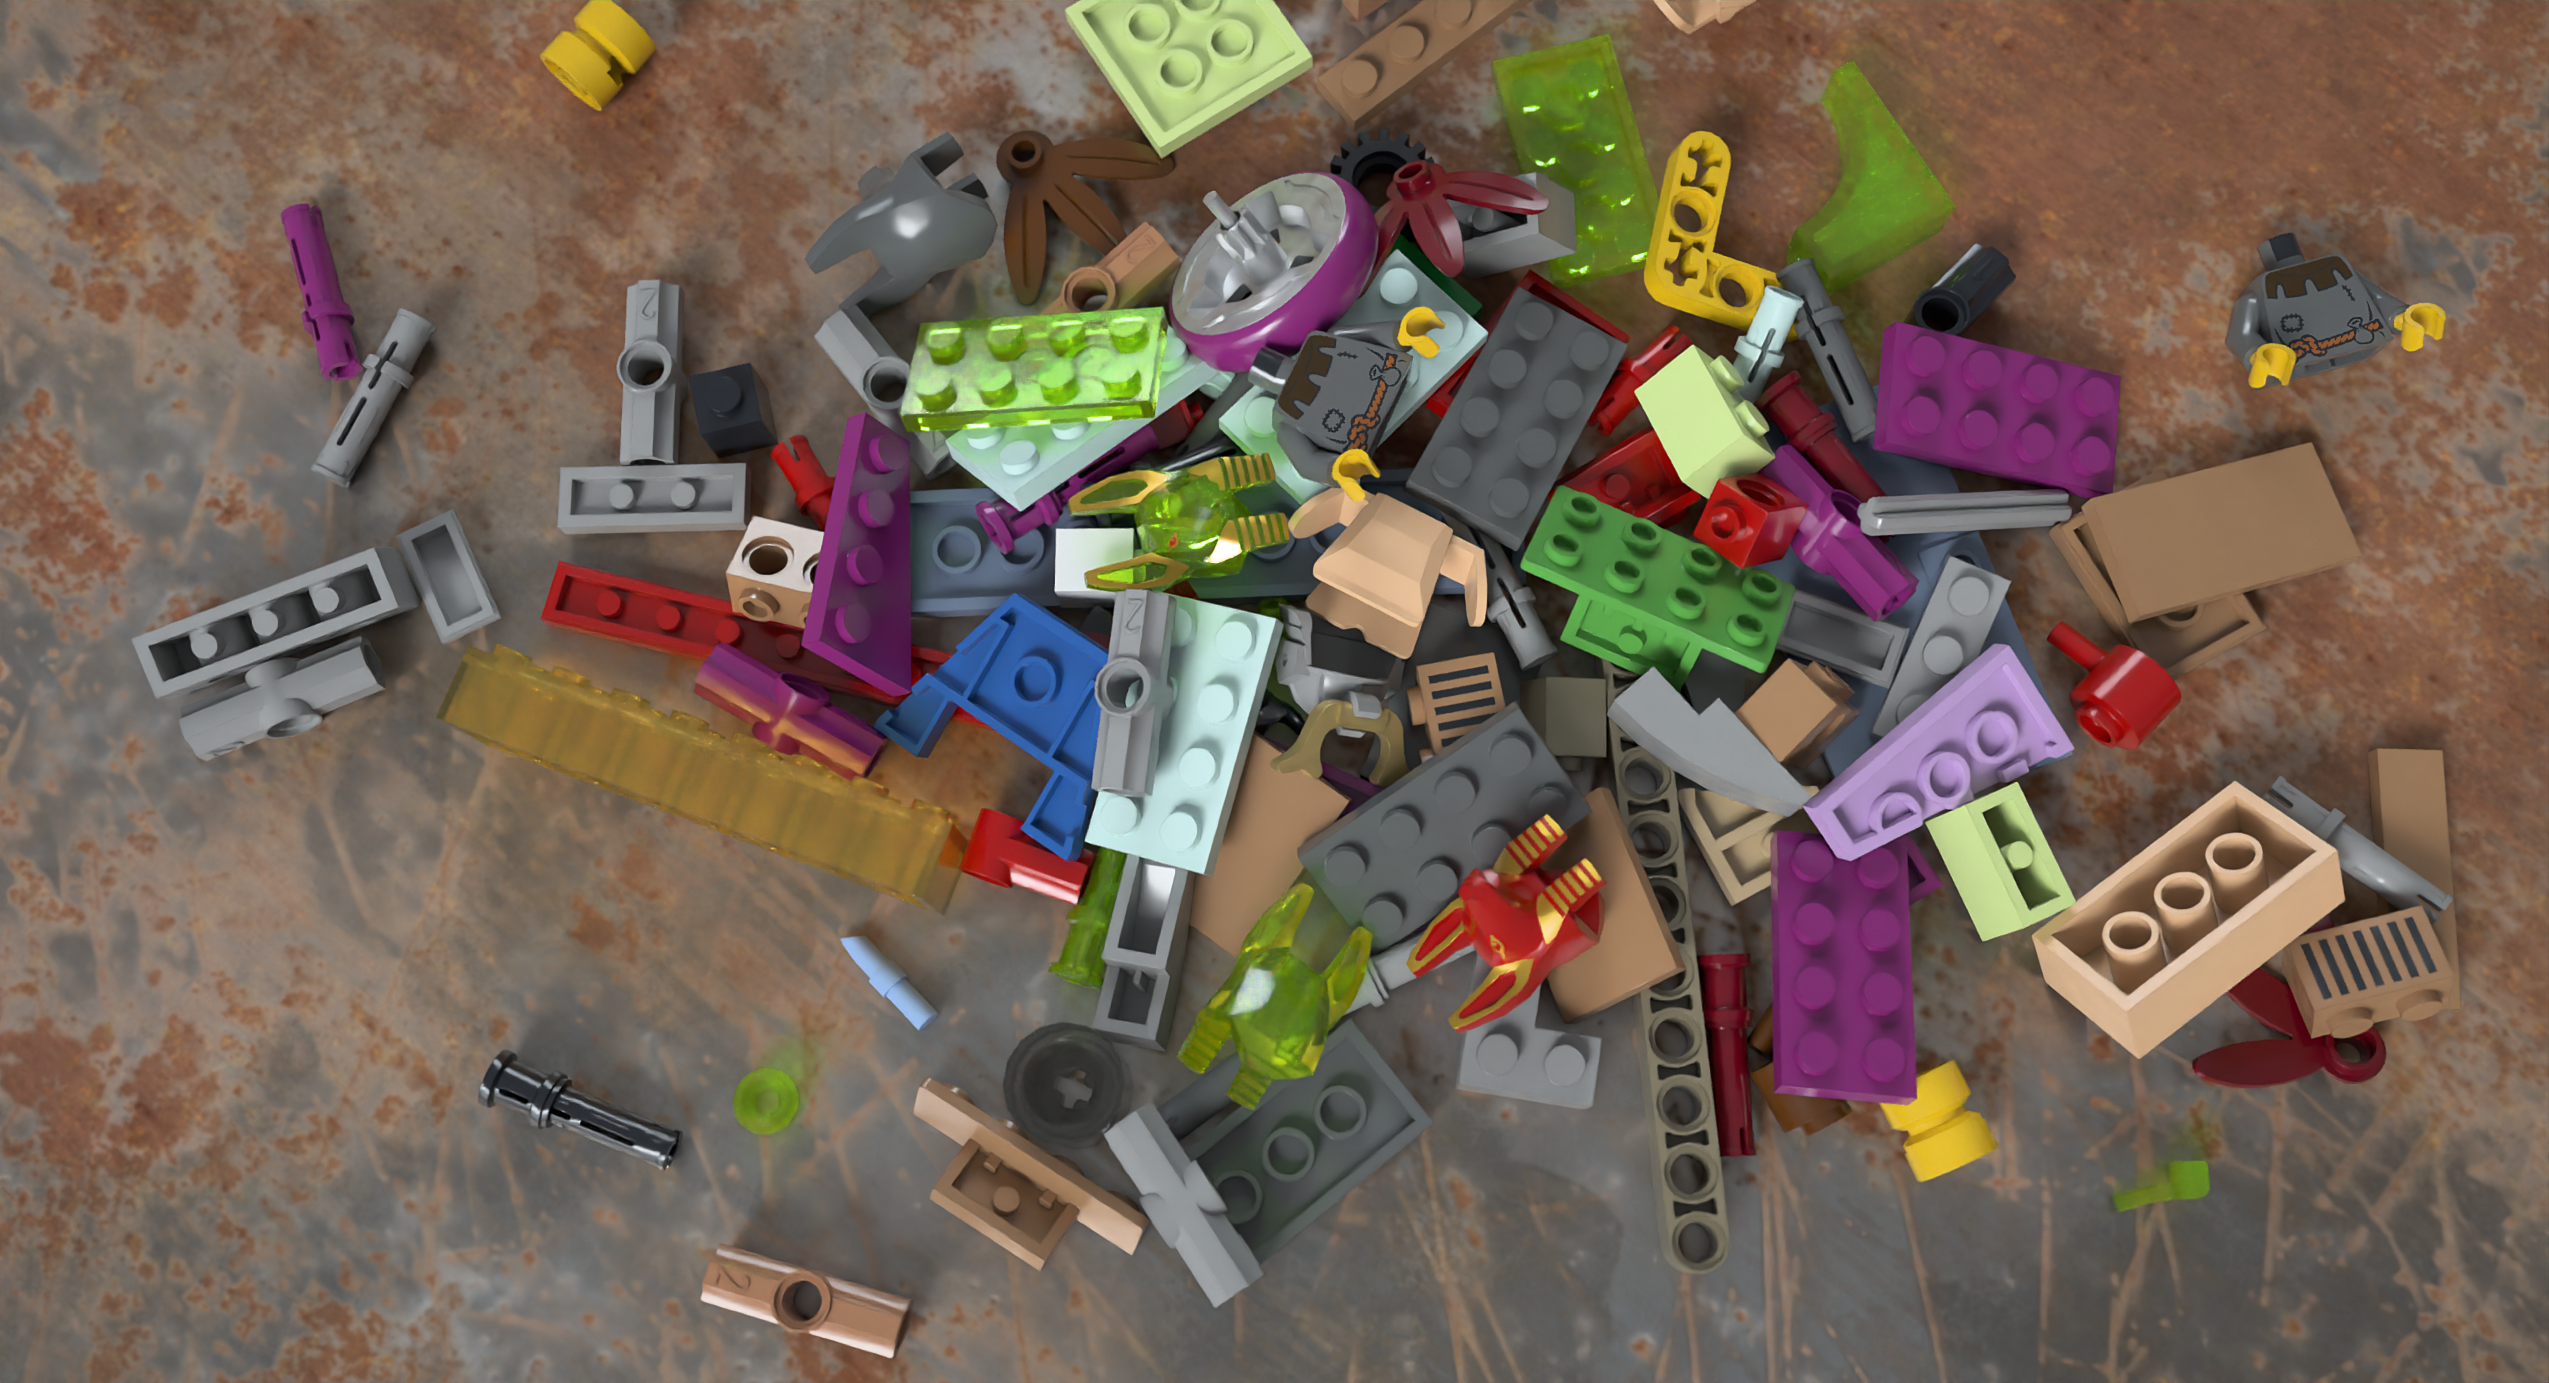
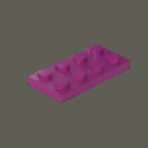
M1896 321L1885 328L1883 333L1873 449L2045 489H2061L2067 494L2088 499L2113 493L2121 376Z
M1777 830L1770 839L1774 1093L1909 1106L1917 1099L1907 843L1890 841L1852 861L1837 858L1822 834Z

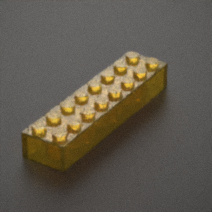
M495 644L492 653H488L468 645L435 718L480 744L938 915H945L962 873L958 868L969 842L959 831L961 823L949 818L951 812L916 798H914L911 807L908 808L901 805L902 802L889 796L890 790L886 787L857 776H853L850 785L843 784L842 779L828 773L829 767L798 754H793L790 762L786 763L784 758L768 751L770 746L762 741L738 732H732L729 741H727L725 736L708 729L710 724L706 721L679 710L673 709L670 718L667 719L668 716L649 707L651 702L638 695L619 688H613L610 695L601 689L591 686L592 681L578 673L559 666H554L552 672H549L532 664L533 659L511 648Z

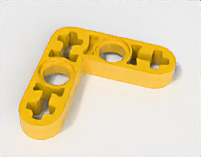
M1694 132L1688 135L1671 152L1667 162L1644 269V283L1650 295L1664 305L1748 332L1765 295L1766 286L1783 288L1775 277L1777 273L1713 252L1731 166V155L1727 145L1720 137L1711 132ZM1694 153L1702 155L1701 164L1709 169L1699 177L1696 186L1692 187L1688 185L1695 179L1697 161L1690 157ZM1683 204L1694 208L1701 220V228L1698 232H1687L1676 223L1674 218V208L1676 205ZM1680 249L1688 250L1680 257L1678 275L1686 280L1678 286L1673 283V273L1666 270V268L1676 260ZM1722 279H1732L1742 286L1746 295V302L1743 307H1732L1722 299L1719 292V283ZM1797 319L1793 322L1784 343L1799 339L1794 329L1799 323Z

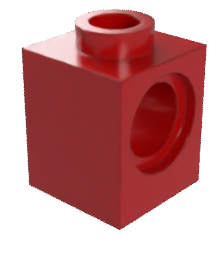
M1761 472L1718 479L1692 535L1741 569L1782 560L1810 504Z

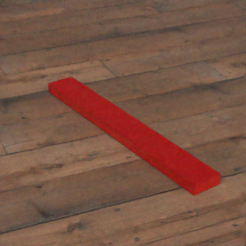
M563 561L558 562L540 618L547 625L702 662L711 655L717 645L724 642L779 674L782 672L794 673L817 683L828 692L895 708L913 693L911 690V693L892 697L801 645L804 628L771 620L760 622L750 619L742 613L733 612L732 603L728 600ZM911 644V687L927 673L933 674L954 654ZM960 706L956 708L950 719L953 722L995 731Z

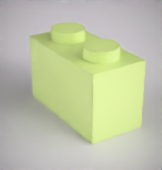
M1693 344L1634 392L1681 481L1709 499L1718 479L1756 473L1776 457L1763 436L1770 430L1766 420L1751 402L1742 399L1738 391L1744 385V382L1737 370L1725 357L1720 355L1714 360Z
M2018 782L1925 822L1982 941L2026 928L2077 904Z

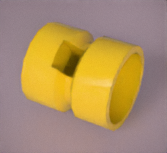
M590 0L574 17L575 32L561 31L540 54V58L552 74L587 105L602 111L623 88L621 75L624 72L635 74L656 52L657 47L646 31L613 1Z
M1955 1059L1916 1074L1917 1099L1909 1106L1879 1103L1891 1129L1908 1130L1910 1134L1903 1145L1906 1151L1904 1155L1918 1182L1932 1179L1961 1167L1999 1146L1985 1117L1982 1118L1981 1114L1975 1111H1966L1964 1104L1972 1092Z

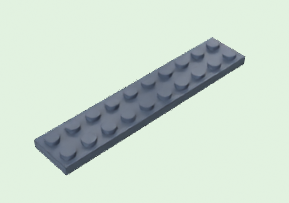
M1414 468L1379 470L1381 472L1379 478L1370 474L1363 476L1360 483L1363 490L1373 495H1376L1378 492L1386 494L1447 525L1440 510L1403 491ZM1255 475L1256 483L1251 484L1250 476H1245L1246 486L1242 487L1239 476H1234L1236 488L1233 489L1230 488L1229 477H1225L1226 490L1220 491L1213 485L1207 484L1167 500L1165 508L1158 515L1149 517L1146 513L1113 525L1112 528H1134L1139 549H1149V553L1152 552L1190 566L1182 575L1190 583L1200 601L1225 605L1306 601L1307 597L1321 583V580L1313 575L1315 562L1347 526L1338 522L1317 534L1301 539L1295 538L1289 530L1290 540H1286L1279 513L1284 512L1287 522H1289L1292 515L1301 505L1275 480H1271L1270 475H1265L1266 481L1262 482L1260 475ZM1062 484L1054 488L1053 491L1056 492L1061 489ZM991 488L910 491L911 619L991 615L1013 593L1027 596L1050 612L1091 611L1093 608H1062L1055 593L1056 529H1094L1086 511L1072 512L1070 504L1062 508L1063 515L1060 516V520L1052 526L1043 523L1014 542V550L1004 554L996 547L986 533L975 510V506L982 501L991 504L1001 498ZM1025 508L1024 510H1022L1021 512L1018 511V512L1014 513L1013 515H1011V516L1008 518V520H1010V519L1014 518L1015 516H1017L1018 514L1022 513L1023 511L1026 510V508ZM1269 514H1275L1281 541L1276 542ZM1259 515H1265L1271 543L1266 544ZM1251 516H1254L1259 532L1261 545L1258 546L1255 545L1249 521ZM1242 517L1247 527L1251 548L1245 551L1244 539L1238 518ZM1233 520L1239 540L1240 554L1224 561L1209 563L1210 556L1214 552L1222 529L1227 521ZM1468 527L1478 547L1483 549L1473 528ZM1177 532L1178 545L1167 552L1169 549L1168 542L1174 533ZM1524 540L1517 552L1501 544L1523 588L1526 587V571L1520 567L1525 554ZM1484 551L1485 560L1489 568L1494 569ZM1150 562V581L1160 578L1162 570L1167 568V565ZM1439 573L1432 595L1465 594L1464 585ZM1499 585L1501 591L1506 592L1504 587ZM1159 587L1145 588L1140 590H1149L1152 592L1159 591ZM1103 608L1104 610H1114V608Z

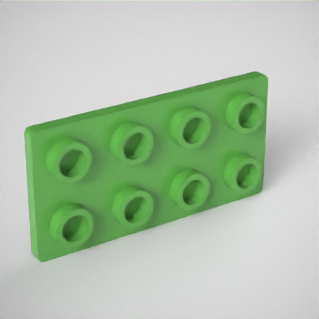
M1563 485L1557 487L1520 564L1523 570L1579 594L1560 637L1561 641L1641 676L1654 666L1678 692L1681 691L1702 648L1756 672L1764 673L1773 656L1796 590L1794 585L1777 578L1768 571L1753 567L1741 569L1705 544L1695 543L1658 527L1650 520L1635 517L1600 502L1587 493L1577 492Z

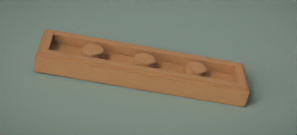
M2377 748L2368 752L2374 844L2444 893H2449L2454 897L2443 750ZM2377 894L2379 916L2400 911ZM2416 896L2419 902L2440 916L2432 924V928L2455 976L2449 1005L2443 1006L2439 1012L2461 1011L2462 1000L2454 899L2445 911L2438 912Z

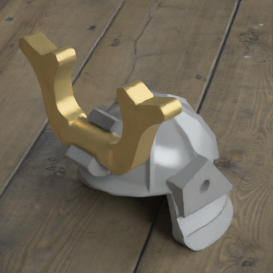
M1279 604L1283 617L1281 622L1284 624L1283 628L1288 639L1280 638L1275 654L1278 684L1288 686L1292 698L1309 716L1296 742L1285 753L1272 759L1270 763L1271 768L1282 774L1300 770L1312 778H1319L1322 774L1320 761L1321 745L1325 735L1335 728L1338 735L1361 738L1365 731L1375 732L1379 736L1381 742L1380 756L1369 776L1372 784L1384 788L1408 774L1410 771L1404 756L1402 723L1394 712L1380 706L1383 700L1401 690L1404 669L1402 659L1366 642L1363 632L1357 628L1342 630L1312 614L1305 607Z

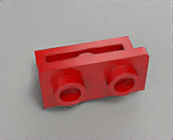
M1647 426L1555 481L1547 495V499L1550 502L1557 487L1563 485L1577 492L1587 493L1598 501L1635 517L1650 520L1663 529L1683 520L1689 513L1686 507L1702 498L1700 493L1681 481L1654 428Z

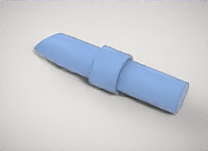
M866 936L840 938L843 946L856 964L869 976L871 985L885 999L889 998L919 1031L925 1029L936 1019L938 1012L908 981L909 976L894 960L889 961Z

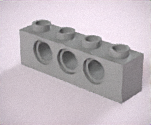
M373 547L131 638L157 699L191 693L249 671L262 663L289 656L419 607L421 603L398 547Z

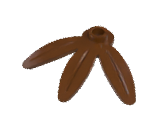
M1019 131L1007 137L997 151L996 163L1002 178L1012 185L1005 213L1004 249L1008 273L1019 301L1023 304H1031L1040 293L1047 254L1045 202H1048L1058 217L1077 236L1104 256L1128 237L1121 223L1104 201L1089 187L1073 177L1074 175L1107 180L1162 178L1174 170L1173 160L1167 155L1161 158L1155 149L1146 145L1116 138L1078 139L1054 146L1048 137L1037 131ZM1035 153V156L1028 162L1016 161L1024 154Z

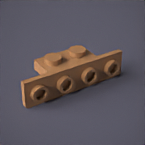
M926 1077L918 1087L913 1114L963 1146L933 1186L930 1200L1039 1271H1042L1076 1220L1130 1255L1134 1254L1145 1233L1149 1219L1140 1212L1139 1207L1132 1199L1117 1191L1107 1192L1087 1179L1081 1168L1072 1160L1062 1155L1052 1156L1031 1143L1027 1134L1019 1126L1005 1119L996 1120L974 1105L969 1095L952 1084L942 1085L930 1077Z

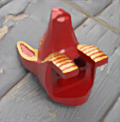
M1547 814L1505 846L1492 870L1481 871L1475 868L1468 875L1459 889L1460 897L1452 901L1430 923L1411 951L1406 962L1408 969L1417 978H1420L1457 951L1472 945L1479 956L1490 967L1491 971L1481 985L1448 1018L1450 1025L1460 1034L1505 1016L1530 998L1552 969L1573 960L1599 943L1604 927L1605 901L1599 889L1606 884V881L1586 858L1568 871L1542 869L1540 867L1568 838L1566 832Z

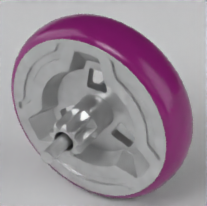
M1319 171L1297 172L1269 181L1247 193L1230 207H1228L1216 191L1209 192L1204 197L1203 202L1217 218L1197 238L1177 270L1170 291V320L1176 336L1186 343L1188 351L1215 370L1231 373L1250 372L1254 359L1262 346L1291 358L1300 352L1310 331L1327 332L1350 309L1365 287L1376 262L1379 240L1378 225L1371 207L1364 196L1351 183L1337 175ZM1280 237L1281 242L1278 244L1276 239ZM1247 292H1252V294L1248 298L1240 301L1246 295Z

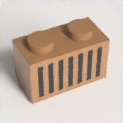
M1494 652L1417 666L1416 686L1406 688V697L1412 725L1424 724L1428 748L1418 750L1420 765L1505 708Z
M2422 905L2299 936L2285 946L2283 950L2282 970L2311 1038L2332 1034L2335 1038L2352 1037L2367 1031L2376 1022L2400 1016L2405 1021L2421 1020L2438 1013L2443 1006L2449 1005L2455 976Z

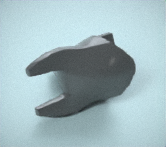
M949 132L912 152L896 175L889 168L879 169L876 165L867 171L858 182L862 202L834 221L809 250L805 261L815 274L834 266L855 253L867 249L872 251L874 257L881 264V267L871 279L839 305L840 309H847L857 305L862 313L867 316L890 308L915 294L935 274L958 268L984 257L993 244L997 222L988 203L984 201L989 195L975 173L957 181L947 189H944L936 179L939 174L964 156L962 148Z

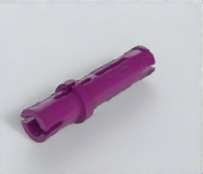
M306 203L289 206L281 213V221L288 238L297 280L305 303L306 311L302 313L304 329L309 334H312L318 353L322 377L325 380H330L333 377L334 381L352 379L363 371L351 326L355 323L352 307L344 302L343 295L341 294L330 245L324 230L321 209L316 205L310 208L309 204Z

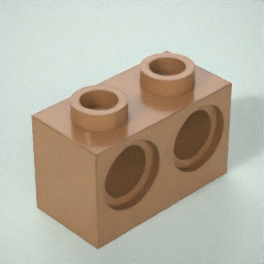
M753 516L726 572L733 612L742 613L748 618L760 622L771 620L805 629L824 532Z

